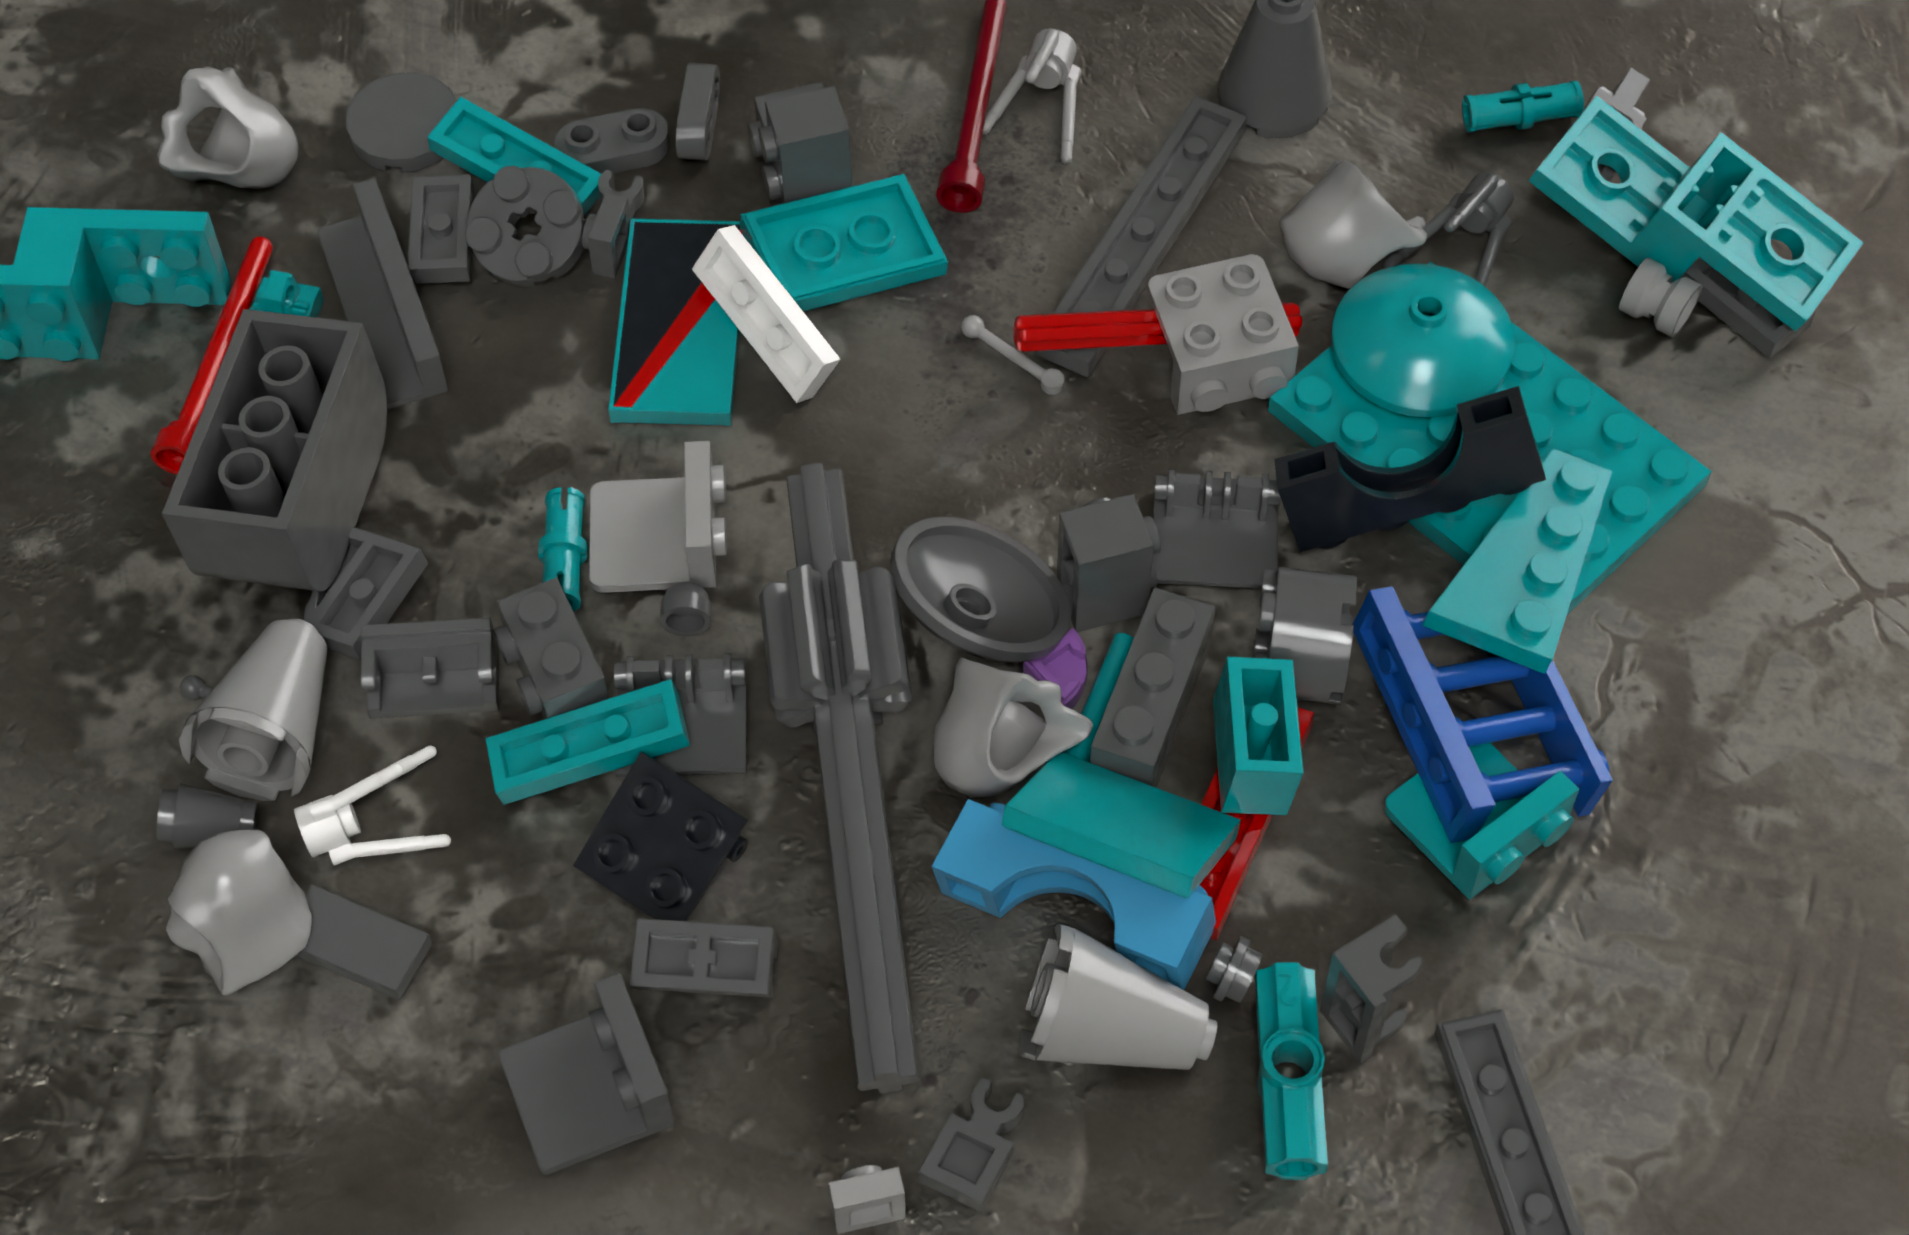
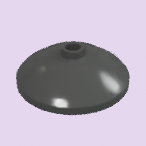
M956 517L927 518L915 522L905 529L893 548L890 569L894 575L896 589L902 601L915 619L929 632L962 652L998 662L1030 661L1046 656L1054 651L1068 631L1071 621L1070 603L1061 582L1054 572L1028 547L993 527Z

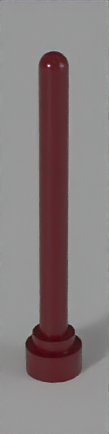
M986 0L984 3L955 159L941 171L936 198L944 208L953 212H972L980 207L983 199L985 178L977 162L1006 12L1005 0Z

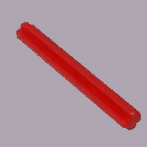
M1293 302L1282 303L1296 337L1299 334L1300 327H1302V316L1300 315L1299 306ZM1154 309L1020 315L1015 318L1012 327L1014 345L1020 352L1167 344Z

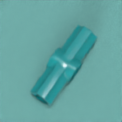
M1275 962L1270 967L1257 970L1254 975L1259 1070L1256 1085L1261 1097L1265 1174L1275 1175L1281 1180H1307L1309 1177L1325 1174L1328 1168L1322 1087L1325 1055L1323 1047L1319 1042L1315 970L1305 968L1299 962ZM1284 1062L1295 1063L1302 1067L1306 1075L1296 1079L1287 1078L1279 1074L1274 1066Z

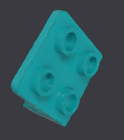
M1491 743L1469 747L1479 770L1487 776L1518 771ZM1560 770L1527 796L1495 802V807L1479 832L1469 840L1450 843L1419 773L1388 795L1384 811L1393 823L1432 863L1471 900L1491 883L1494 882L1497 885L1507 880L1521 866L1525 857L1541 845L1544 847L1552 845L1567 832L1574 821L1570 814L1579 788Z

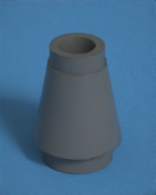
M180 784L178 790L163 789L158 808L157 840L158 842H172L174 849L195 847L201 840L222 832L256 830L258 803L247 802L243 799L185 784Z

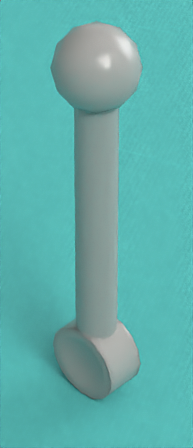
M969 315L964 318L961 323V329L966 337H978L1039 379L1041 390L1044 393L1055 395L1063 390L1065 377L1060 370L1054 368L1045 370L984 328V322L980 317Z

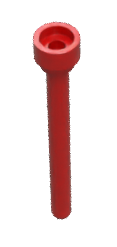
M258 236L251 240L178 420L172 421L167 427L160 429L151 449L150 456L153 462L169 473L178 474L243 309L249 310L273 251L272 243L266 237Z

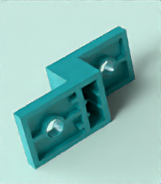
M1599 96L1592 100L1528 180L1638 267L1649 257L1665 265L1667 274L1673 277L1672 282H1674L1700 257L1795 332L1809 319L1864 243L1722 132L1717 135L1689 167ZM1598 164L1608 165L1618 173L1621 183L1616 184L1605 180L1599 173ZM1771 239L1779 240L1786 244L1792 252L1793 260H1786L1778 256L1771 246Z
M27 207L13 265H0V359H13L15 357L53 358L59 361L100 359L112 302H125L132 305L170 303L194 307L206 304L225 305L233 284L209 213L196 211Z

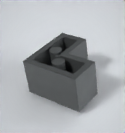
M820 82L754 97L756 121L747 124L754 156H763L767 165L762 166V176L769 200L779 199L780 204L852 187L849 128L834 86L823 88Z

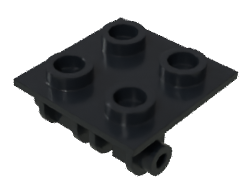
M640 752L573 866L653 919L688 921L725 858L736 862L745 852L748 840L741 836V832L748 819L645 753Z

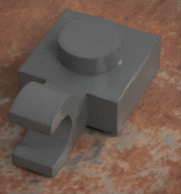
M605 170L598 181L601 205L597 215L589 214L586 219L582 235V246L590 251L592 274L615 279L628 246L630 220L643 204L644 189L642 177L635 176L632 186L628 190L615 191L613 171Z

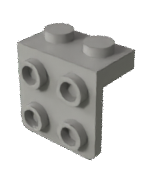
M1250 254L1155 275L1149 280L1148 295L1173 358L1170 397L1177 415L1194 411L1209 412L1225 404L1251 398H1270L1280 388H1285L1287 382L1295 376L1299 345L1262 257Z
M710 441L684 442L685 477L600 481L592 486L590 490L589 578L591 587L595 591L607 593L667 590L675 583L686 581L699 584L702 588L717 587L716 556L727 555L725 517H715V503H726V481L724 465L712 464Z

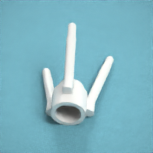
M431 745L335 795H329L295 808L296 821L310 855L316 857L328 852L335 866L357 857L422 851L449 846L451 838L447 834L351 843L350 839L351 836L361 833V828L351 803L436 756L437 749Z

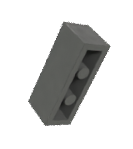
M1154 587L1091 745L1090 763L1157 788L1211 647L1216 606Z

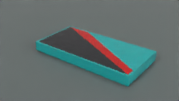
M630 220L608 409L610 422L732 426L740 330L692 268L718 229L735 225L743 235L740 229V221Z

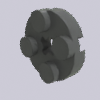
M506 166L500 169L495 174L494 179L483 186L475 197L468 214V226L465 236L478 261L494 277L509 285L531 287L537 286L534 282L545 281L550 277L557 279L574 266L584 249L582 246V235L586 220L583 216V208L579 198L561 177L541 168ZM528 214H536L534 221L541 227L539 233L536 236L527 233L522 241L516 240L518 230L514 226L520 217L525 218Z

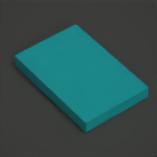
M905 174L743 213L740 216V229L743 236L802 311L946 275L948 265L946 256Z
M1061 752L1051 758L1005 805L1002 826L1173 894L1189 898L1234 843L1241 820Z

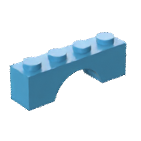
M970 799L967 800L932 865L941 894L999 918L1017 904L1040 894L1059 892L1084 897L1104 910L1114 923L1116 952L1185 990L1216 924L1212 897L1208 896L1204 888L1199 885L1189 898L1181 897L1002 826L1005 805L991 803L987 807Z

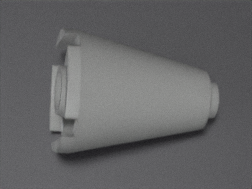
M295 618L271 622L186 720L179 738L182 756L189 765L195 756L206 766L208 770L204 778L211 784L239 797L260 801L276 800L279 791L292 789L291 796L300 793L311 770L327 657V644L317 629L310 623Z
M1057 923L1054 927L1057 940L1048 938L1029 992L1025 1010L1031 1011V1016L1036 1017L1037 1020L1034 1032L1024 1029L1020 1031L1018 1053L1021 1057L1033 1061L1190 1070L1196 1059L1204 1061L1208 1059L1216 1037L1217 1021L1208 1018L1209 1006L1207 1003L1076 928Z

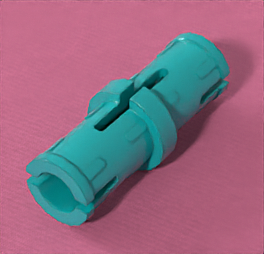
M1577 80L1538 87H1530L1528 83L1514 84L1511 90L1464 95L1461 106L1463 124L1469 133L1476 130L1515 125L1518 130L1532 128L1534 122L1570 117L1578 118L1584 109V99L1581 85Z
M557 487L549 490L545 495V535L538 542V558L543 563L542 583L557 578L573 612H575L581 605L580 565L587 559L588 548L586 540L582 537L585 496L579 490L568 487L567 508L563 510L561 504L562 489Z

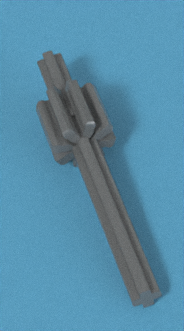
M812 463L801 466L802 474L790 475L786 478L796 568L787 570L788 583L771 582L765 585L759 596L770 699L773 707H775L776 719L785 726L796 728L802 724L813 722L814 733H816L857 1087L860 1091L878 1089L880 1094L902 1091L903 1085L918 1083L920 1078L875 725L883 723V711L901 712L906 709L912 700L899 596L896 591L894 575L879 566L859 573L857 560H854L843 472L840 468L824 470L822 463Z

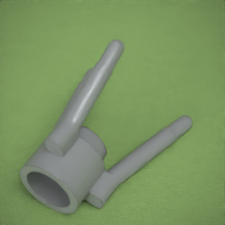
M1052 28L1041 30L1036 34L1028 55L1021 58L1017 71L987 113L983 130L984 135L988 134L996 121L999 120L1025 80L1042 89H1052L1062 84L1064 85L1061 161L1064 164L1071 162L1074 145L1076 88L1082 73L1081 69L1073 64L1077 54V45L1072 37L1061 30Z

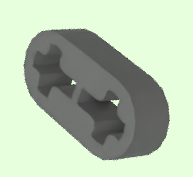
M688 63L676 127V153L679 159L706 161L709 159L720 94V71L718 65Z

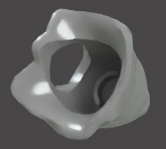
M208 66L188 70L181 81L177 109L169 110L162 116L161 128L164 139L157 153L159 165L174 177L182 180L195 182L212 179L239 188H266L279 184L288 175L297 160L298 141L294 129L272 104L248 91L232 68H225L221 71ZM205 107L221 108L214 127L200 154L196 153L191 147L187 135V125Z
M1334 160L1322 180L1280 219L1279 224L1288 256L1300 269L1318 280L1350 289L1363 279L1370 268L1389 253L1403 248L1423 245L1427 238V233L1424 231L1426 222L1423 217L1416 216L1405 221L1380 194L1371 180L1361 173L1357 166L1342 160Z
M961 657L955 668L953 691L934 730L933 759L935 767L947 786L968 797L982 798L1004 794L1040 765L1090 736L1093 727L1092 720L1064 706L1061 703L1062 692L1060 686L1052 681H1037L1029 674L998 670ZM1018 702H1033L1039 705L1045 720Z
M261 830L222 832L201 840L184 859L178 880L168 898V902L171 905V914L166 931L170 940L177 946L199 955L205 972L212 976L223 996L232 995L250 983L258 981L276 971L306 947L312 925V914L309 910L306 895L292 879L287 867L272 848L265 832Z

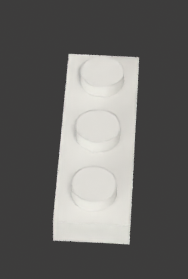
M732 225L718 229L692 270L795 402L799 403L813 398L841 359L737 227Z

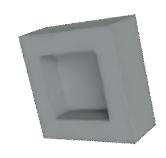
M862 1166L846 1172L842 1175L841 1180L828 1183L831 1209L837 1234L906 1219L905 1192L899 1167L882 1170L879 1166Z

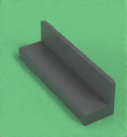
M376 178L353 184L361 216L318 229L317 234L347 321L363 323L384 380L388 410L447 392L448 387L439 352Z

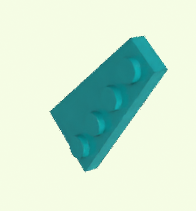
M1554 448L1542 462L1546 480L1532 484L1516 496L1429 610L1422 624L1424 627L1545 674L1553 660L1612 471Z

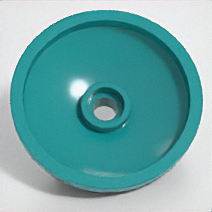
M1412 263L1378 270L1361 279L1350 288L1340 301L1334 315L1331 347L1333 357L1343 377L1359 394L1384 409L1403 415L1443 417L1456 414L1457 404L1490 395L1497 391L1507 377L1511 367L1515 349V336L1512 322L1504 306L1480 282L1447 267Z

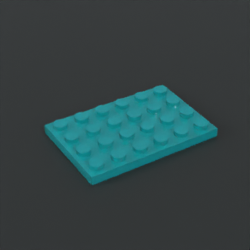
M1512 323L1515 336L1514 355L1507 377L1496 392L1519 386L1541 461L1543 462L1554 448L1612 471L1569 606L1568 615L1707 485L1712 471ZM1331 346L1288 381L1286 387L1280 388L1270 397L1268 407L1269 413L1312 447L1335 441L1354 459L1371 466L1383 468L1407 466L1431 455L1448 437L1456 415L1415 417L1399 414L1374 404L1359 394L1343 377L1333 357ZM1519 493L1493 495L1470 502L1466 507L1455 512H1435L1409 520L1408 523L1464 566Z

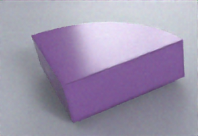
M1074 628L1066 632L1054 651L1041 658L1023 662V673L1029 674L1037 681L1049 680L1058 684L1062 692L1061 703L1070 709H1073L1080 700L1087 680L1085 646Z

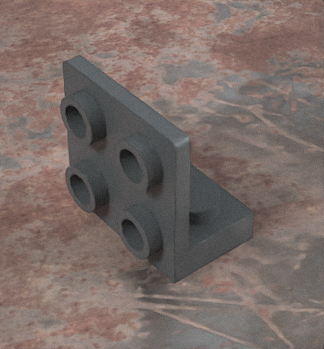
M621 973L594 982L600 1008L590 1011L588 1017L513 1044L499 1051L500 1062L541 1173L545 1175L675 1126L667 1090Z

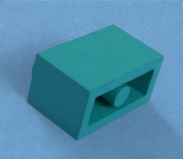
M1227 657L1213 698L1221 813L1287 815L1303 776L1293 660Z

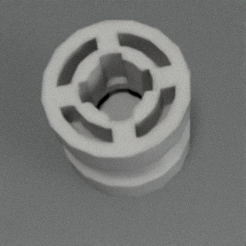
M1648 257L1640 264L1629 281L1621 298L1619 310L1635 319L1643 316L1650 319L1654 316L1656 330L1674 338L1690 317L1698 302L1703 286L1686 276L1672 282L1673 277L1667 274L1665 265Z

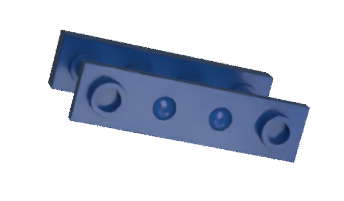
M1393 586L1369 590L1352 623L1354 625L1353 633L1450 843L1469 840L1476 835L1495 807V802L1527 796L1560 770L1579 788L1573 805L1577 816L1590 815L1613 780L1610 776L1607 759L1603 752L1596 748L1554 661L1552 660L1545 674L1500 656L1435 667L1432 663L1428 662L1418 640L1445 634L1422 626L1428 612L1411 615L1407 610H1404ZM1511 680L1525 709L1461 721L1453 715L1443 693ZM1538 734L1552 764L1487 776L1479 770L1469 747Z

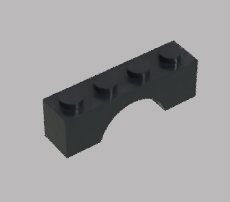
M1519 386L1457 404L1454 424L1443 444L1428 457L1407 466L1383 468L1362 463L1348 455L1335 441L1274 459L1278 492L1300 552L1316 547L1321 549L1333 548L1342 544L1350 537L1374 530H1394L1403 526L1409 520L1435 512H1455L1463 509L1470 502L1497 494L1512 495L1520 493L1532 484L1546 480L1538 446Z

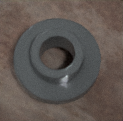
M1240 936L1234 947L1224 942L1220 945L1205 978L1216 984L1212 998L1222 1002L1226 996L1238 1003L1242 1001L1263 956V953L1248 947L1249 939Z

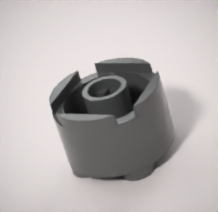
M1278 567L1277 571L1264 569L1260 596L1259 629L1256 628L1253 658L1293 660L1297 700L1340 705L1342 703V694L1345 692L1354 627V625H1351L1352 615L1349 614L1350 605H1356L1357 577L1354 575Z

